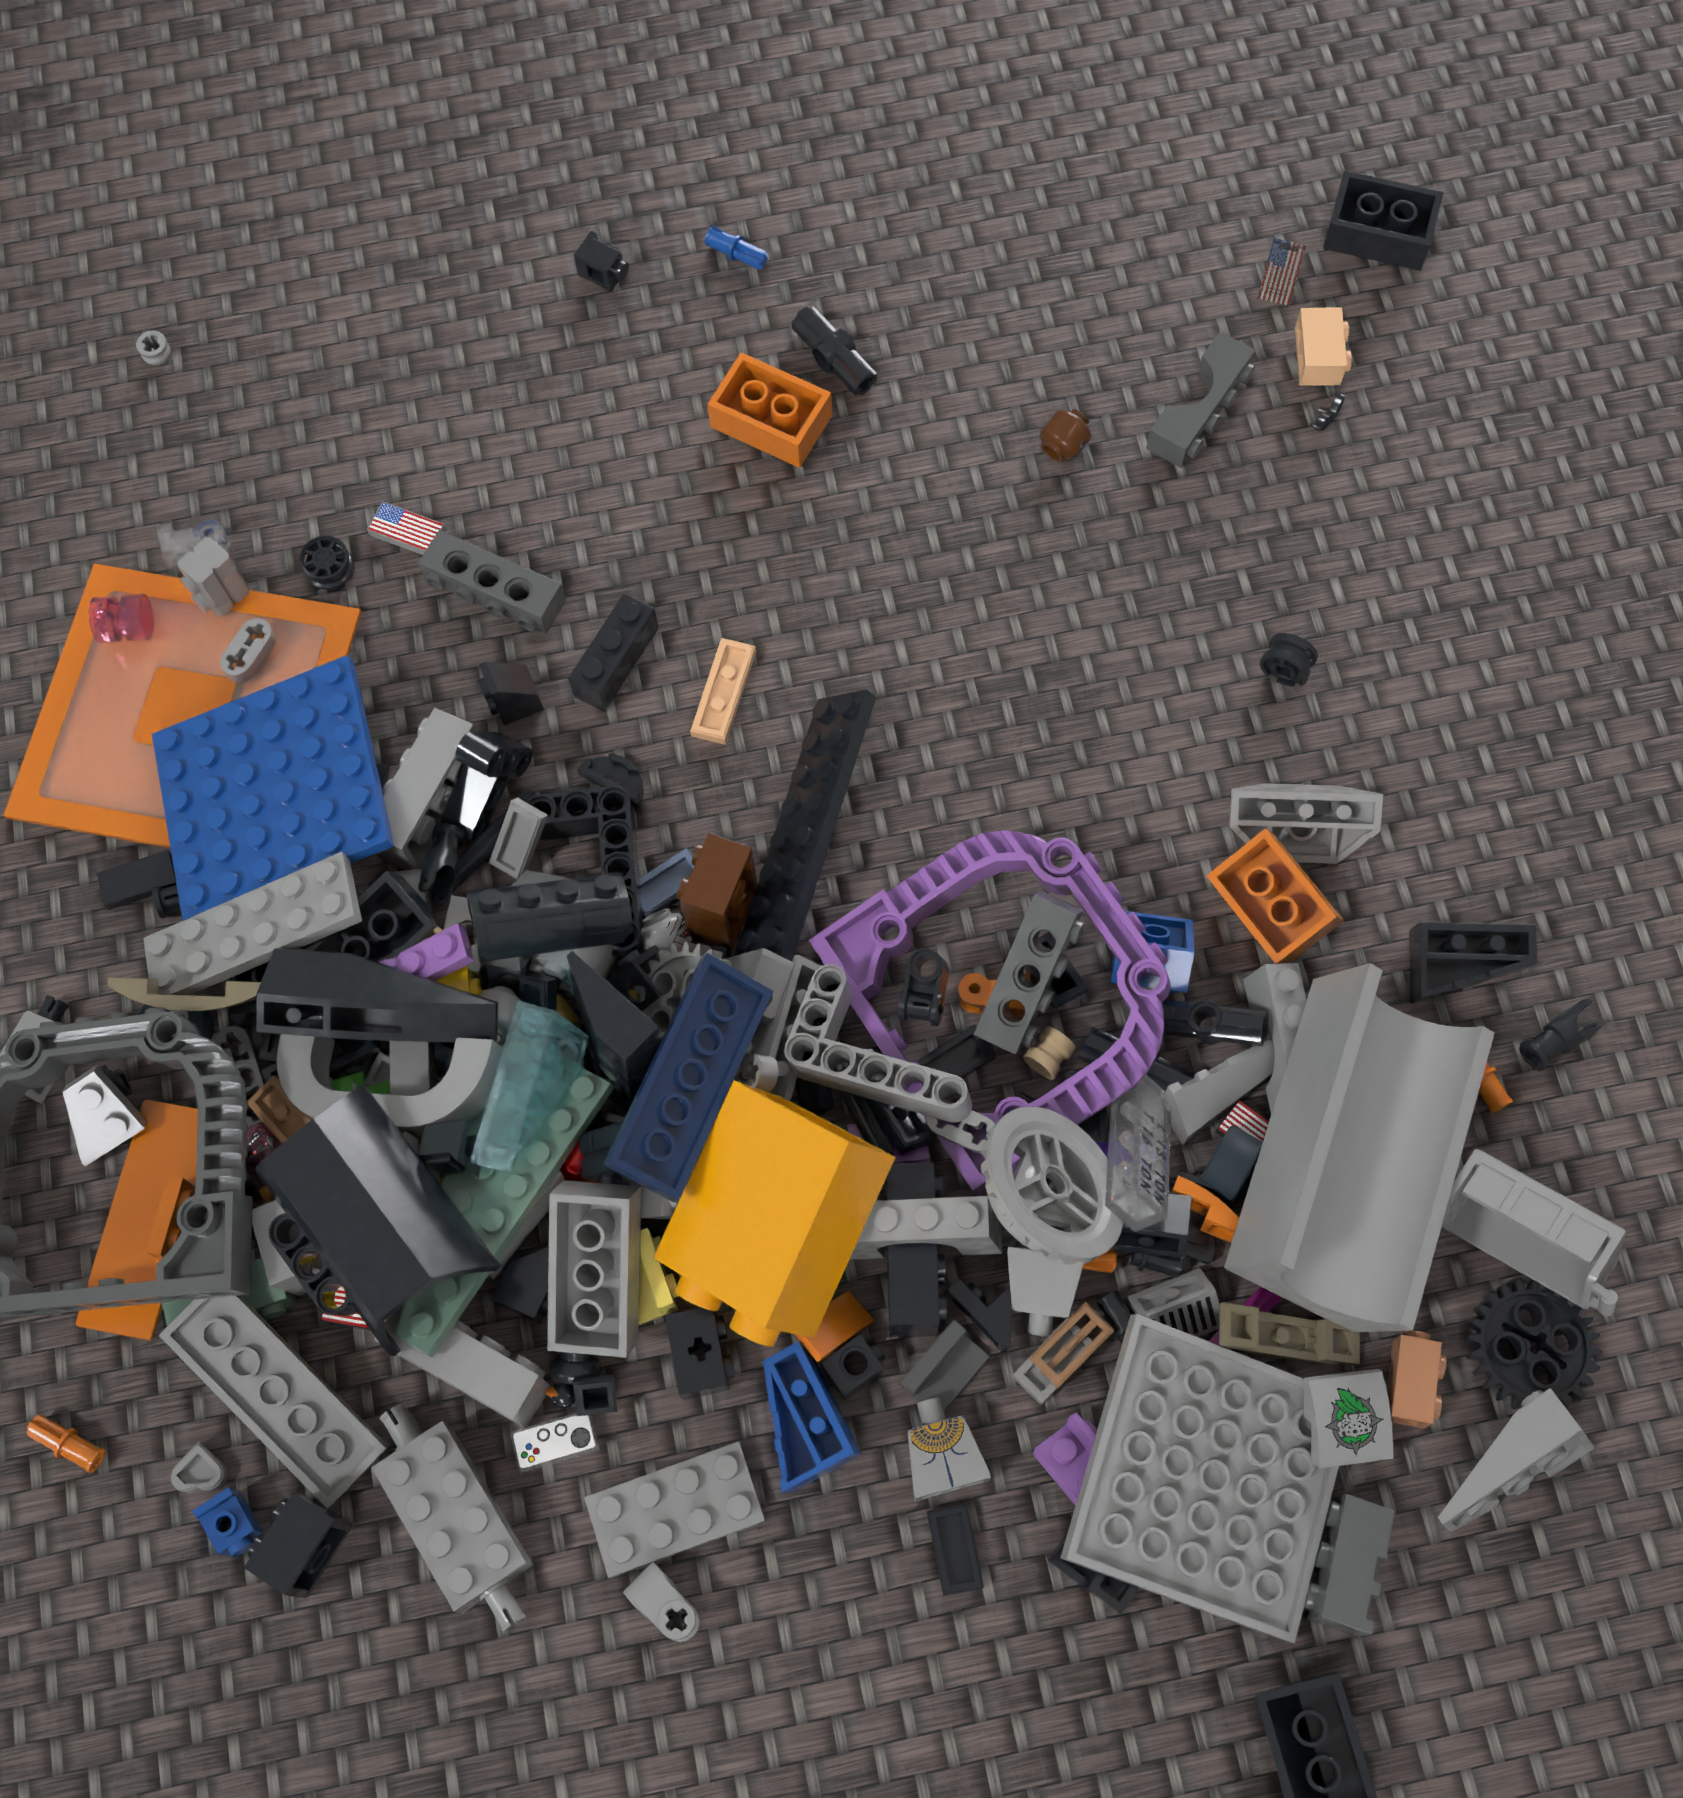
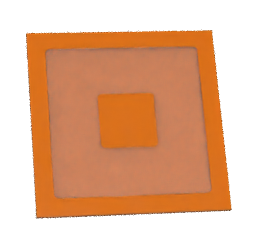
M94 563L3 816L6 819L170 848L152 734L343 656H349L362 614L361 609L249 590L250 593L239 603H233L234 607L223 617H218L211 610L206 613L203 612L191 599L192 594L180 582L181 578ZM255 618L264 619L269 623L276 635V643L250 680L244 683L232 682L227 678L220 666L222 654L247 621ZM262 632L260 635L253 634L251 638L254 641L256 638L263 639L265 635ZM242 661L241 663L234 662L232 664V667L234 669L237 666L243 668L245 666L244 661Z

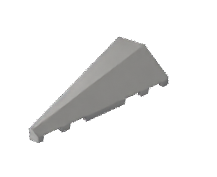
M1272 1038L1265 1041L1263 1047L1254 1046L1226 1059L1223 1063L1208 1071L1204 1069L1194 1075L1195 1078L1182 1085L1176 1082L1167 1087L1164 1098L1172 1109L1167 1120L1182 1145H1185L1231 1109L1238 1100L1244 1099L1272 1077L1275 1058Z

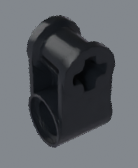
M921 948L910 957L904 988L899 1000L898 1018L901 1021H907L908 1018L930 1021L931 1026L938 1027L944 1012L949 966L940 954L931 948ZM929 960L937 961V970L933 975L929 977L921 976V967L925 962Z

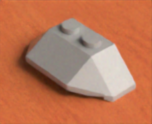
M1263 783L1231 789L1229 826L1245 843L1249 842L1265 828L1276 835L1297 863L1337 864L1358 849L1370 837L1372 838L1380 832L1383 794L1334 785Z

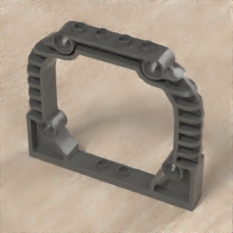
M149 1008L142 1015L118 1012L110 1014V1019L103 1020L94 1017H79L72 1024L54 1021L40 1023V1028L18 1031L8 1040L5 1055L0 1056V1319L251 1294L252 1197L245 1195V1181H247L245 1158H247L248 1149L246 1148V1134L248 1133V1124H246V1111H248V1101L245 1094L246 1086L234 1060L219 1045L203 1037L196 1023L165 1008ZM177 1030L176 1036L172 1040V1036L174 1032ZM146 1056L152 1061L172 1069L186 1070L194 1082L198 1104L195 1194L182 1202L178 1209L177 1224L182 1232L168 1253L156 1264V1281L124 1284L123 1279L99 1280L98 1287H88V1283L72 1282L62 1284V1290L33 1293V1283L21 1273L11 1258L17 1247V1235L11 1227L2 1224L6 1137L11 1115L25 1092L29 1088L44 1087L55 1083L64 1075L69 1065ZM208 1212V1219L203 1225V1217Z

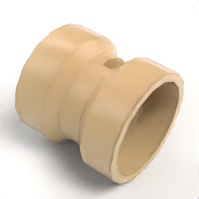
M1046 1026L1039 1035V1043L1035 1047H1030L1023 1058L1040 1075L1049 1080H1054L1061 1070L1060 1064L1064 1060L1070 1059L1077 1048L1063 1033L1055 1028Z

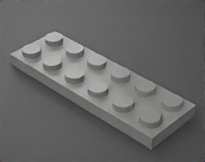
M339 852L187 920L144 937L149 979H158V994L192 995L268 962L275 948L299 949L361 922L362 919L350 859L343 852Z
M241 1295L193 1300L158 1335L327 1509L389 1448L370 1426Z

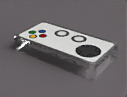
M573 1413L510 1432L520 1473L600 1450L592 1415L577 1416V1413Z

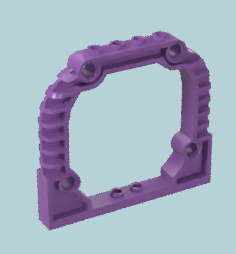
M1009 830L977 834L956 844L955 847L943 855L941 854L936 860L922 867L917 873L900 882L898 886L886 893L884 889L809 940L824 965L835 964L845 972L852 990L850 1004L883 1055L909 1062L902 1052L907 1048L906 1043L895 1028L890 1032L888 1031L869 1002L871 998L881 992L884 973L890 958L899 957L911 948L913 944L911 929L976 883L1000 872L1030 871L1047 891L1057 895H1072L1080 908L1084 910L1085 915L1120 962V967L1117 971V985L1125 1004L1130 1010V1015L1121 1037L1100 1058L1042 1097L1029 1104L1022 1098L1008 1097L997 1105L994 1113L979 1114L988 1117L995 1123L1014 1109L1041 1107L1059 1113L1079 1125L1132 1089L1149 1071L1161 1047L1164 1033L1162 1002L1168 997L1171 990L1168 973L1163 965L1168 960L1155 942L1148 945L1141 933L1146 930L1135 913L1132 911L1127 915L1119 905L1124 899L1114 884L1110 881L1105 885L1097 873L1102 871L1093 855L1090 852L1083 855L1077 845L1067 838H1055L1047 843L1035 835ZM1061 855L1072 857L1071 863L1066 867L1058 868L1053 865L1055 859ZM892 927L900 928L899 935L895 940L884 941V934L888 929ZM1147 975H1155L1160 978V982L1156 988L1145 990L1139 985L1141 979ZM916 1059L911 1062L919 1065ZM913 1083L908 1086L907 1091L908 1093H916L923 1088L924 1084ZM936 1118L941 1123V1129H943L946 1124H950L959 1128L961 1123L948 1122ZM983 1125L981 1130L968 1126L966 1132L971 1133L976 1138L975 1144L979 1145L981 1140H988L986 1137L987 1125ZM937 1135L972 1191L978 1196L986 1192V1176L982 1174L981 1164L986 1160L984 1156ZM1014 1152L1012 1156V1173L1015 1172L1020 1157Z

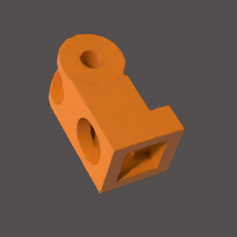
M970 973L964 976L958 986V1000L961 1007L970 1013L983 1014L997 980H988L985 976L978 973ZM1024 973L1026 979L1029 981L1030 973ZM1010 1000V1012L1016 1017H1024V1005L1018 1000Z

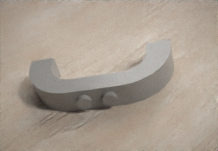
M281 1034L277 1051L279 1080L286 1096L299 1110L315 1118L350 1093L335 1091L330 1082L329 1066L335 1040L326 1037ZM456 1037L450 1067L444 1078L434 1088L415 1096L371 1094L401 1134L407 1131L415 1137H422L424 1127L427 1124L459 1120L470 1122L488 1105L497 1091L504 1074L508 1051L493 1040Z

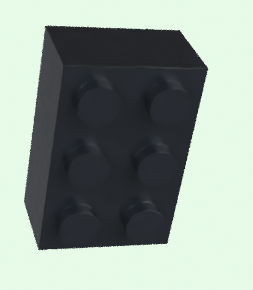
M1344 170L1323 249L1421 271L1431 246L1444 192Z

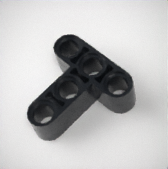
M467 732L460 740L455 752V759L463 763L464 767L444 809L440 823L458 826L465 833L464 838L473 843L487 829L509 778H518L525 773L531 763L533 750L499 732Z

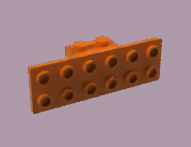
M145 1100L143 1102L140 1114L147 1120V1124L143 1130L132 1137L88 1280V1287H98L99 1280L123 1279L124 1284L156 1281V1264L168 1253L182 1232L177 1224L178 1209L182 1202L195 1194L198 1109L152 1100ZM162 1303L79 1311L76 1325L80 1328L151 1341L154 1338L163 1307Z

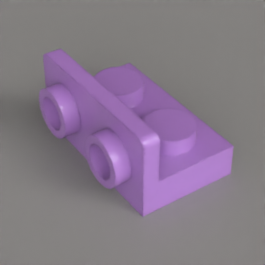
M1076 1412L1068 1417L1064 1427L1035 1447L1033 1452L1035 1458L1075 1506L1097 1433L1095 1426L1090 1421L1083 1420Z

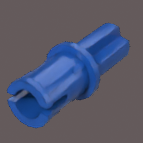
M714 225L706 233L705 245L728 255L729 260L736 261L738 259L759 270L765 267L769 255L764 250L745 242L743 236L731 235Z

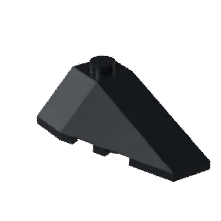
M386 871L358 898L361 922L317 940L304 950L346 952L381 962L386 959H394L404 950L422 942L437 927V924L427 903L404 877Z

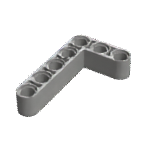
M827 964L815 971L784 1049L785 1056L797 1077L948 1122H959L968 1117L972 1110V1101L967 1085L962 1078L837 1042L836 1038L852 1000V990L841 967L835 964ZM834 983L840 984L835 991L825 992L826 987ZM817 1018H827L822 1025L817 1027L811 1026L812 1022ZM813 1052V1055L808 1060L797 1061L802 1053ZM841 1062L850 1063L844 1071H833L834 1067ZM884 1072L887 1074L880 1082L869 1081L875 1073ZM913 1083L924 1084L923 1088L916 1093L906 1092L908 1086ZM957 1093L962 1095L956 1103L946 1104L943 1102L944 1098L949 1094Z

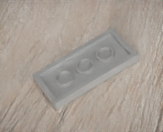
M739 1441L584 1497L607 1576L610 1579L647 1566L652 1562L655 1563L766 1522Z

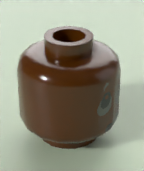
M1073 409L1071 412L1067 410L1056 411L1040 432L1042 441L1040 446L1042 450L1057 462L1074 460L1091 438V432L1087 426L1089 423L1087 417L1076 409Z

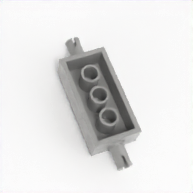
M403 1404L391 1408L390 1410L394 1416L392 1414L389 1415L386 1411L381 1415L380 1420L384 1423L397 1448L394 1453L371 1467L453 1612L465 1613L479 1602L486 1600L500 1624L502 1632L504 1633L515 1627L514 1623H521L526 1618V1615L520 1609L508 1585L510 1581L534 1566L453 1427L441 1421L426 1432L419 1434L407 1415Z

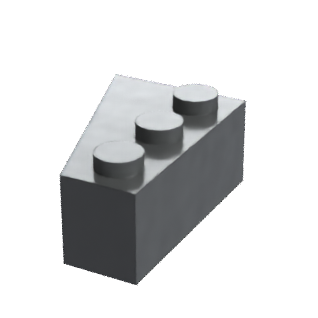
M1349 1494L1339 1496L1337 1502H1330L1325 1520V1525L1330 1526L1326 1543L1320 1542L1314 1565L1319 1567L1316 1583L1310 1582L1304 1608L1309 1609L1306 1617L1307 1620L1354 1637L1373 1634L1375 1622L1367 1618L1372 1598L1378 1599L1382 1584L1377 1583L1381 1562L1385 1561L1387 1557L1395 1510Z

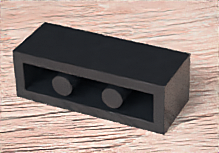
M623 593L568 677L575 698L603 712L606 711L659 628L653 607Z

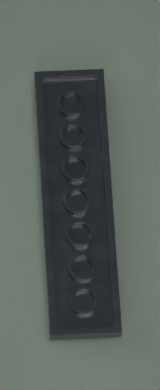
M868 690L818 699L812 712L813 717L808 733L802 742V751L797 766L792 773V781L786 800L781 806V815L775 833L770 840V849L765 864L759 874V882L754 898L748 907V916L743 931L737 941L735 956L765 948L791 962L793 961L875 703L876 696Z

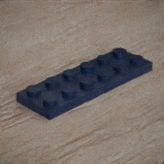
M709 953L701 956L603 1165L673 1203L679 1201L774 991Z

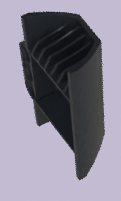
M364 1085L359 1086L313 1118L263 1159L255 1169V1172L285 1212L275 1217L271 1222L269 1239L310 1298L323 1313L329 1315L351 1316L358 1312L390 1356H396L401 1352V1349L385 1329V1320L436 1281L470 1273L496 1272L501 1268V1265ZM297 1223L299 1227V1235L298 1238L291 1243L289 1239V1231L290 1228ZM317 1255H320L322 1267L317 1274H314L312 1262ZM342 1286L346 1292V1298L344 1303L338 1307L334 1296L336 1291Z

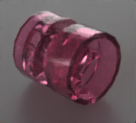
M146 594L123 595L120 601L116 596L93 597L89 604V623L97 643L120 642L123 636L128 641L150 640L152 638L154 617L150 600Z

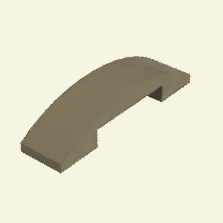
M108 977V986L118 993L142 1004L176 1011H210L240 1006L257 999V991L261 983L226 981L225 996L158 994V979Z
M1226 1302L1220 1303L1219 1345L1246 1353L1288 1360L1360 1365V1332H1351L1328 1319L1316 1321L1260 1312L1257 1307Z

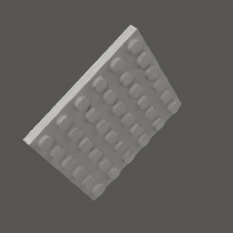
M1139 1314L1130 1315L1061 1559L1282 1641L1295 1644L1339 1466L1319 1469L1311 1463V1422L1304 1418V1379Z

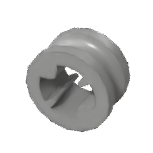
M147 331L136 342V348L144 362L149 365L165 363L171 355V348L164 335L159 331ZM159 344L160 347L157 350H154V348H156V345ZM151 346H154V348H152V351L149 352L148 349Z

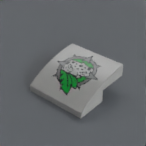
M1371 1369L1304 1378V1418L1311 1422L1312 1464L1320 1469L1393 1459L1391 1412L1386 1384L1381 1370Z

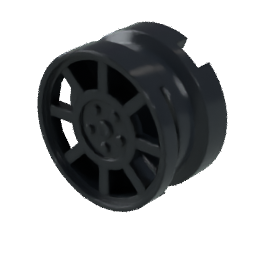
M319 536L313 538L304 545L300 552V566L308 582L317 590L323 589L327 590V592H335L344 588L349 578H353L355 571L354 562L345 544L336 537Z
M1278 633L1272 636L1269 642V650L1264 652L1259 664L1265 675L1270 676L1273 674L1278 677L1277 683L1294 687L1295 683H1299L1300 686H1303L1310 676V667L1314 666L1318 659V652L1312 644L1299 636L1289 633Z

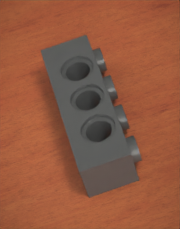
M441 530L437 532L418 562L424 576V581L436 590L444 588L451 591L463 602L480 604L497 617L507 616L528 631L536 629L546 634L566 602L561 583ZM460 569H466L462 573L455 574V572ZM497 582L492 587H485L488 583ZM519 596H528L524 600L515 601Z
M1040 891L1033 896L974 1032L975 1036L1015 1055L1024 1046L1028 1048L1031 1046L1039 1029L1038 1026L1034 1025L1039 1011L1042 1013L1046 1012L1054 995V992L1049 990L1054 977L1061 978L1068 964L1069 957L1064 954L1069 942L1076 943L1084 928L1085 922L1080 920L1083 909L1044 891ZM1041 930H1049L1054 934L1056 938L1054 948H1046L1040 943L1039 933ZM1025 965H1033L1039 970L1041 976L1039 983H1032L1026 979L1024 975ZM1010 1000H1018L1024 1005V1017H1016L1010 1012Z

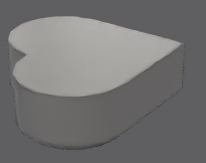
M198 1442L172 1470L171 1483L174 1488L185 1493L196 1492L199 1489L213 1492L224 1486L227 1481L228 1472L220 1459L204 1443Z

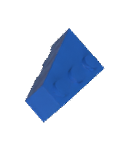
M800 1341L763 1360L770 1413H772L776 1438L774 1442L779 1459L782 1493H793L862 1455L816 1360Z

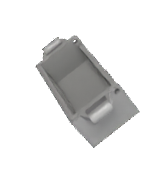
M1475 1149L1454 1180L1442 1223L1443 1228L1583 1309L1593 1307L1598 1309L1599 1313L1604 1316L1612 1315L1616 1308L1618 1295L1614 1290L1606 1289L1603 1285L1618 1262L1626 1234L1625 1229L1480 1149Z

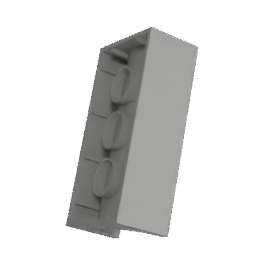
M1371 963L1313 979L1224 1268L1351 1332L1413 1331L1495 1033L1484 1026L1453 1027L1435 1024L1394 1009L1376 996L1383 970Z

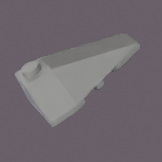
M1551 1388L1544 1393L1542 1390L1536 1391L1522 1401L1521 1405L1523 1407L1515 1412L1438 1516L1442 1525L1450 1532L1494 1509L1499 1503L1498 1496L1503 1493L1507 1496L1519 1495L1529 1489V1484L1537 1474L1546 1472L1551 1477L1595 1448Z

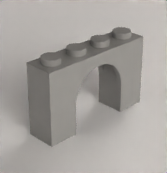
M988 1196L876 1201L850 1260L885 1258V1246L902 1243L945 1244L956 1247L962 1255L1002 1254L1001 1222L996 1216Z

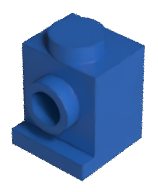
M226 1488L192 1511L202 1524L218 1555L239 1556L249 1550L254 1538L263 1533L241 1491L233 1488ZM230 1517L232 1526L227 1532H224L220 1524Z

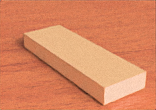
M721 638L690 730L692 737L726 745L755 657L756 647L754 645Z

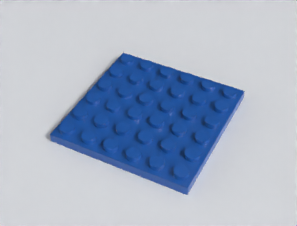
M348 655L152 734L183 921L339 852L346 854V857L353 863L394 847L354 661Z

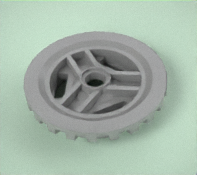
M1041 1107L1017 1108L995 1122L996 1124L986 1134L988 1140L982 1145L981 1153L986 1160L981 1164L982 1174L986 1176L985 1187L990 1204L1006 1230L1031 1250L1043 1252L1045 1258L1052 1261L1060 1258L1064 1264L1073 1265L1078 1261L1082 1264L1089 1263L1112 1248L1122 1231L1124 1202L1116 1174L1096 1142L1082 1128L1068 1118ZM1013 1152L1020 1157L1014 1175L1012 1173ZM1046 1178H1049L1055 1184L1058 1194L1049 1188ZM1051 1226H1056V1227L1064 1228V1231L1055 1229V1228H1053V1227H1051Z

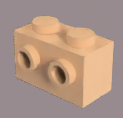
M1301 308L1295 326L1299 386L1341 385L1344 373L1350 371L1351 351L1345 348V343L1348 341L1349 324L1347 321L1343 322L1342 308Z

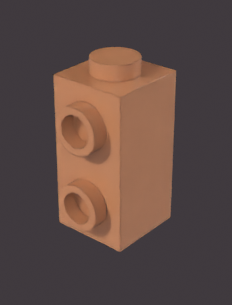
M1406 1331L1405 1335L1401 1334L1392 1340L1387 1394L1391 1421L1393 1423L1424 1429L1432 1425L1433 1421L1438 1420L1440 1417L1442 1397L1436 1394L1438 1379H1443L1445 1374L1446 1355L1441 1354L1442 1342L1430 1340V1334L1420 1331Z

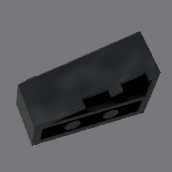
M1419 922L1409 930L1410 1003L1414 1004L1519 972L1536 964V925Z

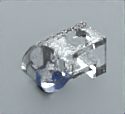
M206 520L195 528L192 527L175 531L171 524L157 527L162 557L171 572L180 570L177 562L189 551L194 552L193 547L204 537H210L228 554L231 550V542L223 526L218 521Z

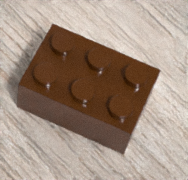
M708 833L704 845L699 843L692 857L694 868L690 878H683L678 889L677 898L680 899L681 912H683L685 923L692 939L709 946L727 947L732 953L748 915L749 904L754 898L758 885L752 847Z

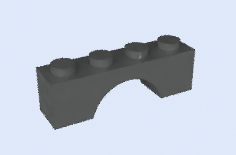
M1219 331L1202 355L1198 376L1207 387L1208 395L1201 401L1189 406L1167 405L1149 431L1146 449L1180 468L1183 467L1189 457L1194 459L1203 445L1204 440L1202 438L1205 433L1212 434L1221 418L1219 413L1224 407L1229 409L1238 394L1236 389L1240 383L1246 384L1255 370V365L1252 364L1255 349Z

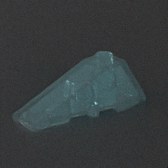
M517 1001L470 1163L510 1173L535 1137L537 1131L579 1074L589 1036L557 1011Z

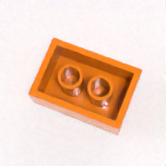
M742 352L707 404L711 428L798 468L802 466L832 417L831 392Z
M1266 828L1206 875L1275 964L1291 963L1344 921L1276 835Z

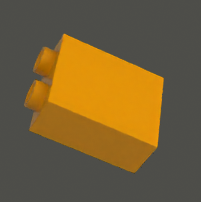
M733 1080L653 1258L681 1275L674 1290L681 1298L711 1311H718L722 1301L734 1308L736 1311L729 1327L753 1342L774 1347L781 1331L814 1338L891 1169L895 1156L781 1096Z

